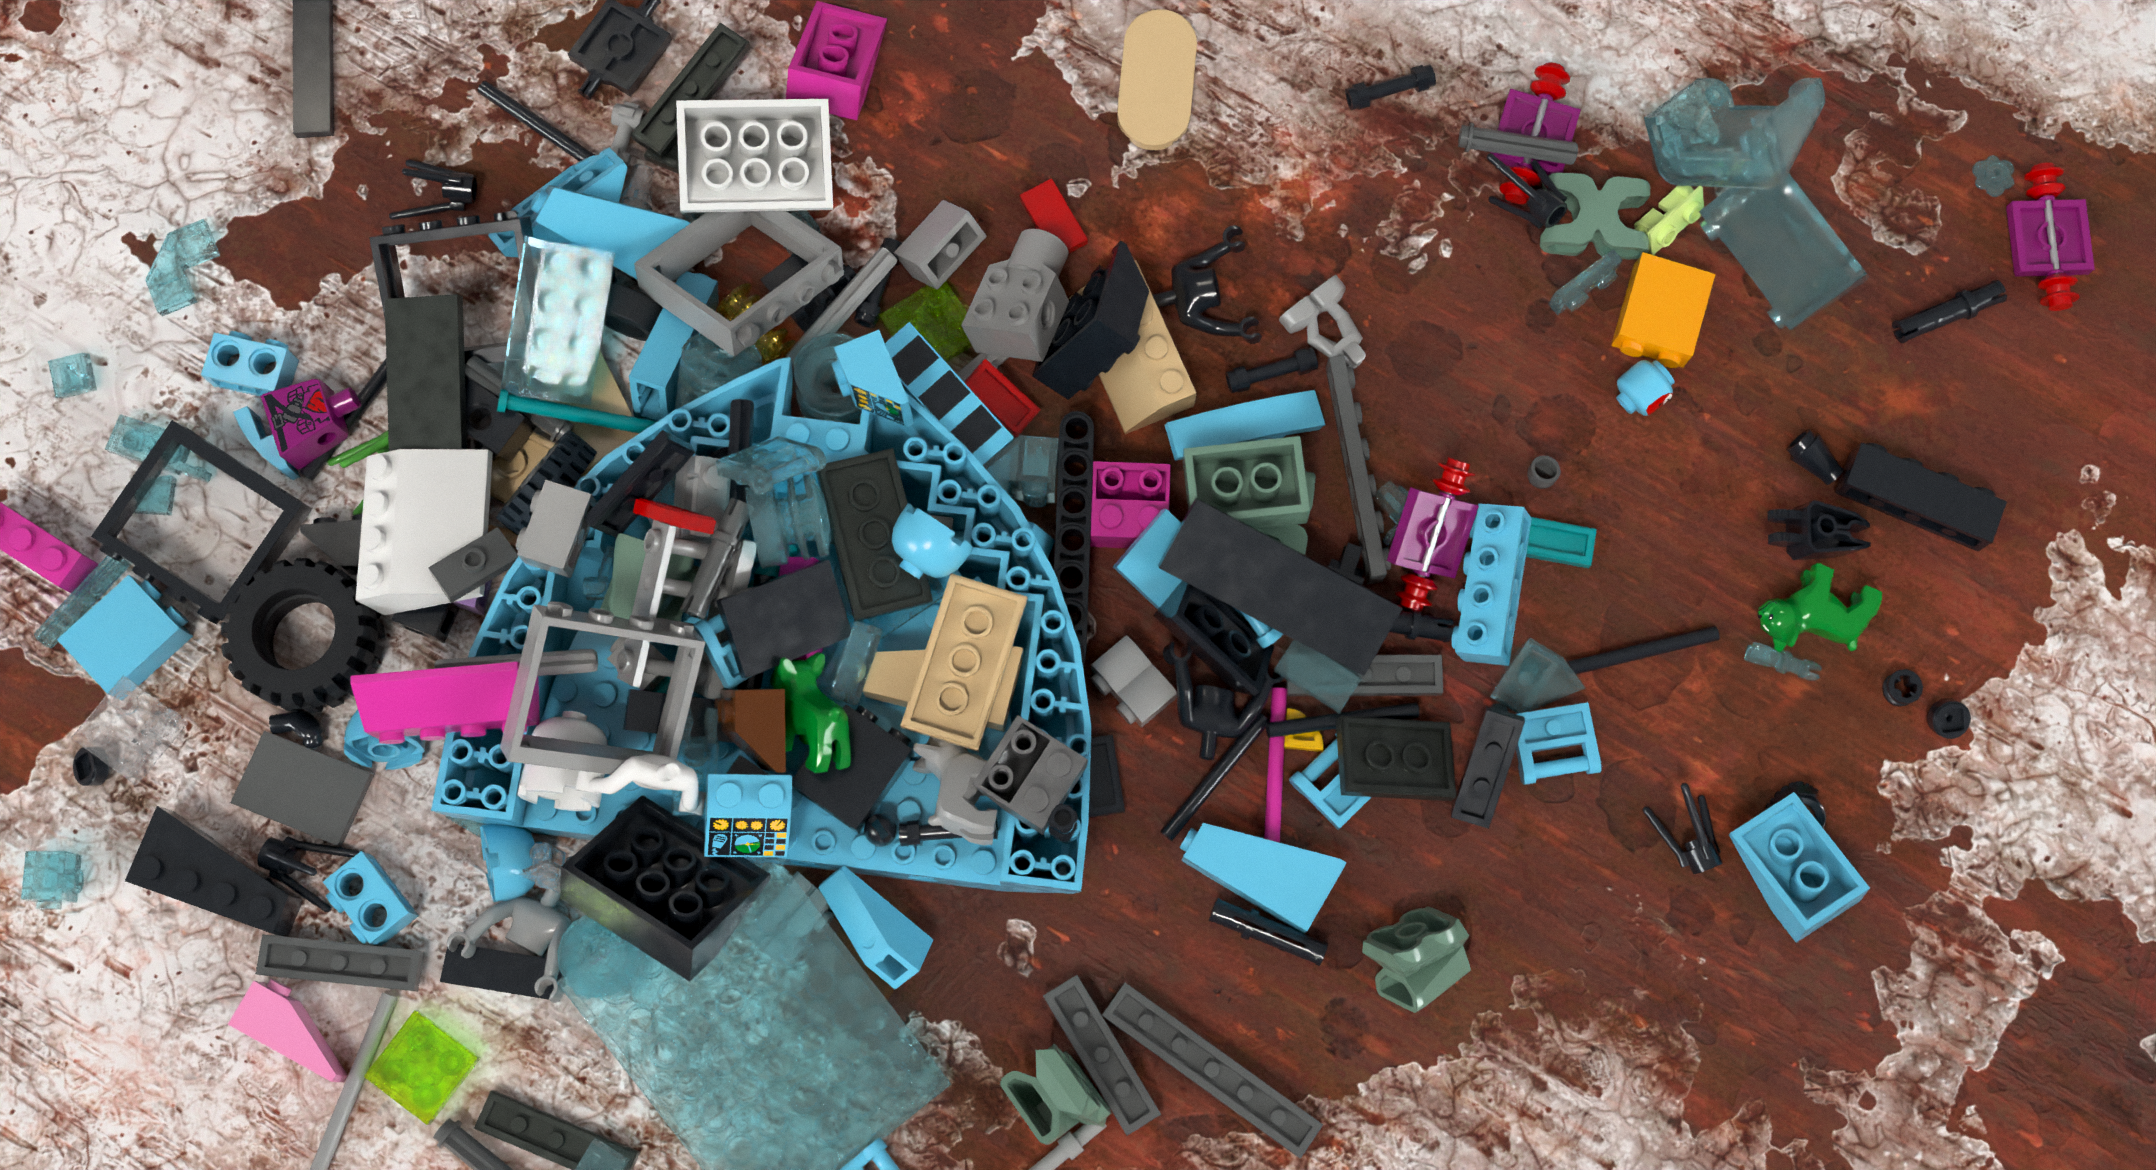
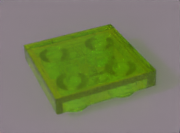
M946 281L938 290L926 285L879 315L880 320L892 337L910 322L945 362L972 347L961 326L967 311Z
M414 1010L364 1077L426 1125H431L481 1058L420 1011Z

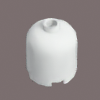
M564 711L562 717H552L541 721L532 733V736L608 746V740L604 732L595 724L586 721L587 715L575 711ZM524 764L517 793L521 799L533 804H537L538 797L555 800V809L569 811H591L592 806L599 808L602 793L596 795L591 792L575 790L578 770Z

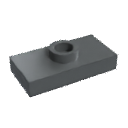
M497 527L428 568L446 597L453 603L510 569L518 555Z

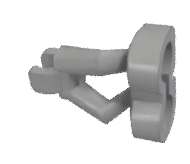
M1334 275L1311 292L1309 296L1307 295L1288 309L1279 318V321L1289 334L1301 331L1307 327V342L1309 345L1327 357L1344 355L1346 365L1352 366L1355 369L1366 357L1365 352L1358 345L1363 337L1348 312L1338 304L1346 291V286L1337 275ZM1327 311L1337 322L1343 337L1338 343L1319 334L1317 317L1320 313Z

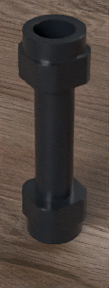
M1430 64L1416 66L1410 69L1411 74L1367 87L1364 82L1352 85V87L1345 89L1347 104L1350 110H1360L1370 107V101L1409 89L1415 88L1417 93L1429 90V87L1436 85L1432 66Z
M884 238L880 248H886L895 256L894 252L902 243L892 238ZM896 257L897 263L895 264V266L900 265V261ZM893 268L871 291L865 301L857 307L854 321L857 324L866 328H875L882 313L879 304Z
M1303 348L1294 351L1293 357L1247 370L1244 365L1233 368V370L1225 372V377L1230 393H1240L1249 390L1250 384L1296 371L1299 376L1318 369V361L1313 348Z
M1065 804L1056 805L1048 818L1050 835L1062 843L1070 841L1077 830L1078 817L1076 811Z
M996 816V822H995L996 830H995L994 840H995V839H998V821H997V816ZM920 820L899 823L901 847L922 846L923 841L963 838L941 826L922 825Z

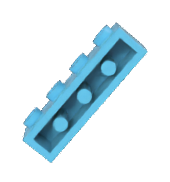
M1478 503L1477 516L1470 532V538H1473L1471 552H1467L1464 557L1463 570L1464 574L1467 575L1465 589H1460L1457 604L1461 616L1459 626H1455L1453 629L1452 647L1463 661L1509 666L1532 518L1524 507Z

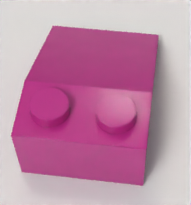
M816 1L788 67L786 99H828L829 114L857 120L867 95L886 28L887 18Z

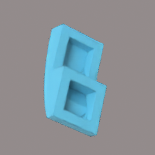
M248 406L234 411V416L241 430L260 455L290 479L300 478L297 469L279 456L273 434L267 436L260 416Z

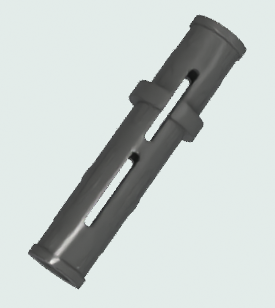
M730 498L717 530L710 534L709 538L712 541L692 582L689 593L681 605L680 610L695 618L698 617L701 620L705 619L711 601L726 572V568L734 552L739 551L742 545L740 541L741 536L754 511V508L749 504Z

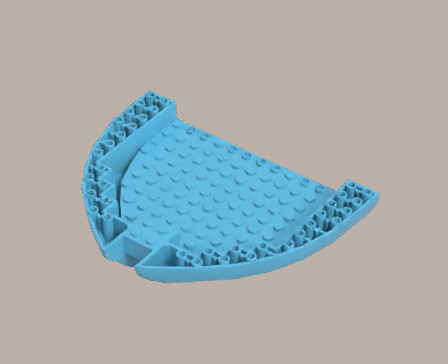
M791 357L781 358L744 374L672 411L604 456L585 476L578 480L574 489L592 494L598 502L662 430L690 443L695 451L693 456L708 457L718 449L729 447L730 407L732 400L747 399L753 401L752 454L758 458L765 470L767 495L761 510L749 521V527H745L741 536L758 543L749 583L754 579L753 573L763 562L767 564L787 541L800 551L795 557H814L819 561H830L853 636L823 647L822 654L825 656V665L822 674L816 680V685L828 698L841 707L847 704L855 710L858 705H861L879 718L875 723L886 732H889L891 727L900 731L911 740L908 747L913 750L915 743L926 744L930 736L901 728L900 725L906 707L866 698L862 691L863 686L858 685V678L863 662L870 663L872 652L926 649L950 575L941 578L927 575L933 602L930 604L854 622L835 545L791 538L796 497L823 501L815 466L893 448L907 503L911 504L915 510L918 508L928 515L954 518L953 532L955 534L953 537L961 542L965 540L974 547L965 562L952 574L968 579H974L979 576L985 584L1028 597L1013 646L1023 648L1024 657L1005 730L1003 732L986 727L979 752L968 748L967 750L988 761L1017 715L1088 759L1085 771L1063 803L1076 811L1078 817L1077 830L1070 841L1062 843L1050 835L1049 826L1042 835L1006 812L987 796H980L975 804L978 810H997L998 839L993 840L992 845L984 846L968 842L965 838L927 840L923 841L922 846L901 847L899 823L920 820L922 825L929 824L928 818L935 813L940 789V781L933 773L923 774L913 770V764L922 757L913 750L914 757L873 814H886L895 821L897 835L891 844L884 847L871 844L865 836L864 828L860 834L856 833L792 788L791 824L787 857L744 858L753 861L834 871L844 865L853 873L995 891L1065 894L1081 892L1089 820L1091 720L1078 638L1056 574L1020 507L968 448L915 399L906 393L914 422L913 425L908 427L862 410L860 425L791 416L792 361ZM676 474L652 501L674 505ZM639 515L622 534L644 540L646 533L652 528L653 519ZM590 527L571 578L525 564L518 556L503 578L468 657L522 654L533 604L547 606L550 601L561 602L572 606L573 611L586 613L589 612L590 608L600 609L612 579L616 538ZM693 558L694 565L700 567L703 560ZM708 609L707 614H706V617H705V619H704L705 621H707L709 609ZM684 612L681 617V622L693 624L701 620ZM549 626L543 652L594 649L598 655V669L595 672L538 676L540 722L552 717H562L564 711L580 712L587 715L586 721L595 724L604 732L608 740V746L653 752L657 734L623 730L628 690L640 689L618 679L616 667L607 660L612 654L610 651L611 646L619 637ZM650 642L669 661H675L678 646ZM775 667L764 671L761 689H773L772 685H770V678ZM693 691L692 697L710 699ZM537 725L527 726V732L523 734L532 735ZM502 728L486 729V735L480 737H463L461 732H451L446 735L431 811L485 824L525 828L531 833L592 840L643 795L705 833V805L702 816L689 812H680L678 810L682 791L648 789L638 786L633 781L614 794L602 793L600 807L592 806L591 811L555 809V800L538 797L537 804L530 803L517 795L524 764L507 761L500 749L503 736ZM795 734L792 751L786 752V772L764 771L770 775H792L793 779L809 755V745L801 742L799 734ZM684 737L681 739L676 759L694 769L698 777L699 791L705 793L706 774H726L738 755L755 764L735 743L713 740L707 741L704 764L688 763L684 761L687 740ZM605 774L604 778L609 777L610 775ZM878 819L872 823V826L878 831L882 840L889 835Z

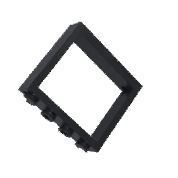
M516 210L493 213V221L480 222L479 215L456 218L457 225L443 227L442 220L418 223L420 230L406 231L405 224L382 227L383 234L369 237L384 318L385 299L405 298L395 245L514 231L533 339L464 347L465 364L473 356L488 364L539 358L554 352L530 216L517 217Z
M172 420L91 537L102 543L99 549L101 552L119 562L124 557L135 565L132 569L135 574L151 583L158 579L167 585L165 593L184 604L189 599L200 606L197 611L199 615L217 625L220 620L229 622L230 615L225 610L229 601L236 603L241 594L236 591L243 582L250 585L255 581L253 573L261 568L270 572L273 563L278 560L313 508L184 425ZM180 445H183L284 510L220 603L117 537Z

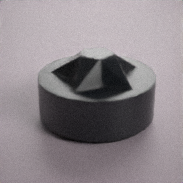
M1944 698L1931 706L1927 715V722L1934 733L1946 739H1954L1967 731L1971 722V715L1968 708L1961 702L1952 698Z
M82 747L76 753L73 761V773L80 785L99 786L107 779L109 758L103 748Z

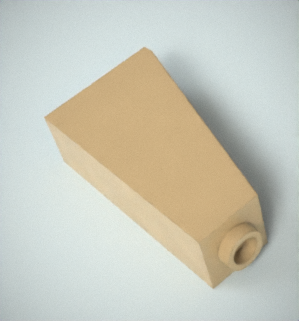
M1012 647L987 728L1003 732L1005 730L1024 657L1023 648ZM925 650L872 652L870 663L863 662L858 678V685L863 686L864 696L907 707Z

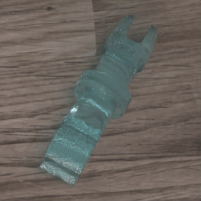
M1753 642V646H1747L1744 660L1754 664L1775 667L1776 672L1782 674L1787 672L1797 674L1799 678L1809 681H1816L1820 678L1818 674L1810 672L1809 669L1815 671L1822 670V666L1814 661L1794 658L1792 652L1783 650L1779 653L1767 645Z

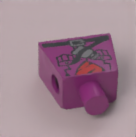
M311 379L261 395L279 456L298 470L347 439L349 431L343 415L361 407L359 398L351 387L335 393L320 379Z

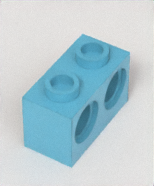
M230 331L229 335L214 332L201 376L214 387L261 397L265 393L291 386L299 360L288 350V345L277 340L266 339L265 343L252 341V337L236 331ZM240 354L238 361L234 365L227 366L230 357ZM276 362L272 372L263 374L264 368L269 363Z
M363 851L359 852L323 881L330 891L326 894V898L339 913L343 911L347 913L353 921L349 925L351 931L363 944L369 942L373 945L382 946L419 916L374 856ZM361 876L364 882L363 889L358 895L352 897L349 892V884L355 877ZM384 906L387 911V919L383 925L375 927L372 921L373 913L379 907Z

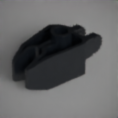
M1816 500L1795 507L1792 510L1772 509L1767 511L1768 521L1786 524V532H1775L1768 535V544L1786 547L1787 554L1793 560L1836 558L1871 546V542L1856 539L1850 533H1857L1870 528V523L1856 512Z

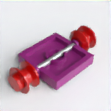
M1553 62L1545 63L1535 68L1534 74L1539 80H1535L1530 84V90L1536 96L1514 89L1509 90L1497 130L1572 142L1581 109L1554 102L1566 96V90L1561 85L1568 84L1571 77L1562 65ZM1490 152L1505 165L1510 166V169L1529 186H1536L1541 181L1531 166L1533 160L1538 161L1547 175L1563 173L1565 166L1564 163ZM1510 180L1500 185V192L1511 203L1525 204L1530 198Z
M2040 163L2034 165L2031 171L2024 175L2025 181L2033 183V187L2026 191V195L2038 201H2012L2006 206L2015 277L2047 276L2037 285L2039 289L2045 290L2047 296L2041 298L2039 302L2043 306H2048V309L2051 311H2061L2071 308L2073 306L2072 303L2080 298L2078 293L2071 292L2070 287L2078 282V279L2071 275H2089L2095 270L2086 199L2055 200L2066 189L2065 184L2057 182V178L2064 174V170L2060 167H2055L2053 163Z
M1448 457L1446 463L1438 462V465L1444 471L1442 477L1433 478L1432 481L1438 489L1442 490L1439 494L1410 487L1386 560L1394 565L1414 569L1413 572L1415 573L1410 572L1400 577L1406 583L1405 590L1395 592V595L1402 598L1400 604L1411 609L1422 611L1424 605L1432 606V603L1426 597L1428 591L1437 590L1438 587L1431 578H1428L1430 573L1455 579L1479 508L1474 503L1455 498V495L1460 496L1470 492L1464 483L1466 477L1475 476L1476 474L1469 471L1470 463Z

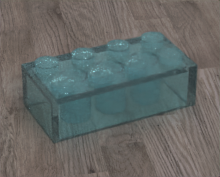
M531 236L524 237L501 389H506L507 392L521 397L591 405L615 252L597 247Z

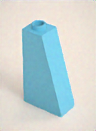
M551 185L547 187L546 191L540 189L537 192L529 208L534 211L531 216L532 220L637 279L634 263L690 224V222L679 217Z
M688 271L678 277L675 284L716 311L719 304L718 281L711 279L705 274H694ZM664 307L629 375L634 417L659 421L672 411L678 409L705 340L704 335Z
M1206 823L1202 824L1199 831L1191 828L1180 846V849L1186 852L1181 860L1182 862L1302 933L1308 931L1347 863L1340 858Z

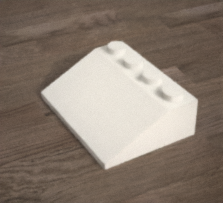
M828 99L676 101L681 213L833 210Z
M398 449L367 456L356 601L383 615L451 603L431 575L428 567L488 533L493 452L477 449ZM485 584L454 602L484 596Z

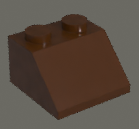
M785 689L721 690V698H716L714 702L715 722L721 723V731L762 770L777 773L786 772Z

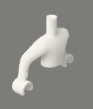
M658 754L633 756L622 763L606 778H603L601 773L578 772L575 786L577 791L591 792L596 795L600 793L614 794L633 781L638 786L648 789L682 791L678 811L703 815L706 793L699 791L696 772L693 768L671 757Z

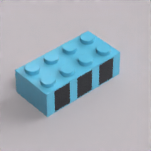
M910 322L885 343L905 392L959 439L984 468H987L1010 447L1014 437Z

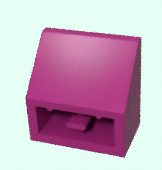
M1093 461L1090 547L1129 548L1162 509L1169 511L1170 464Z

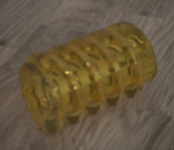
M745 283L731 291L720 303L716 312L731 322L758 302L761 297L758 294H754L747 298L746 296L752 290V286L750 283ZM775 326L760 337L752 346L743 350L746 356L752 357V363L756 368L786 357V354L796 343L795 339L785 343L782 342L788 334L786 328L774 332Z

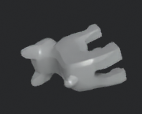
M930 737L926 744L915 743L913 750L922 757L913 764V770L923 774L933 773L940 781L935 813L928 818V823L931 826H941L953 834L962 836L968 842L984 846L992 845L996 830L997 810H978L975 806L980 796L986 795L972 785L987 760L977 754L968 752L965 747Z

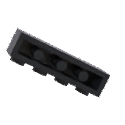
M1862 442L1849 453L1843 468L1844 471L1834 492L1975 551H1980L1993 543L2007 501L1996 497V494L1987 488H1973L1959 482V478L1946 472L1936 473L1924 468L1923 464L1918 460L1907 457L1899 458L1887 453V449L1875 443L1865 444Z

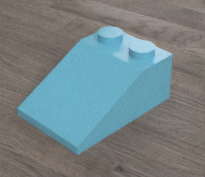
M1795 792L1729 834L1769 908L1796 943L1860 902L1870 889Z

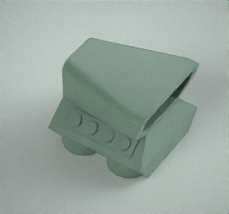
M619 533L616 538L612 579L600 609L614 613V617L629 619L630 615H632L646 554L644 540ZM671 554L666 578L693 582L699 567L694 565L692 557ZM662 593L656 617L681 621L683 612L680 608L685 597Z
M1429 906L1405 913L1400 917L1398 923L1373 930L1368 934L1367 939L1363 941L1362 953L1383 967L1375 976L1378 994L1413 1013L1426 1007L1471 971L1463 946L1469 934L1460 920Z
M1055 1044L1048 1049L1035 1050L1036 1078L1019 1071H1011L1000 1081L1002 1089L1035 1137L1045 1145H1049L1059 1139L1079 1122L1086 1125L1104 1127L1107 1117L1112 1114L1110 1107L1080 1065L1067 1051L1062 1052Z

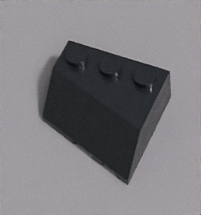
M1121 240L1112 249V260L1106 269L1099 264L1091 274V278L1085 286L1082 295L1075 292L1069 299L1067 308L1043 362L1036 361L1032 377L1067 400L1080 390L1086 391L1096 376L1101 372L1107 373L1113 367L1116 360L1124 353L1130 354L1140 340V335L1137 333L1149 289L1127 244Z

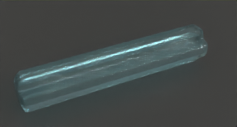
M106 556L35 631V638L44 646L53 648L59 642L57 639L76 623L128 569L129 563L127 560L122 558L119 562Z

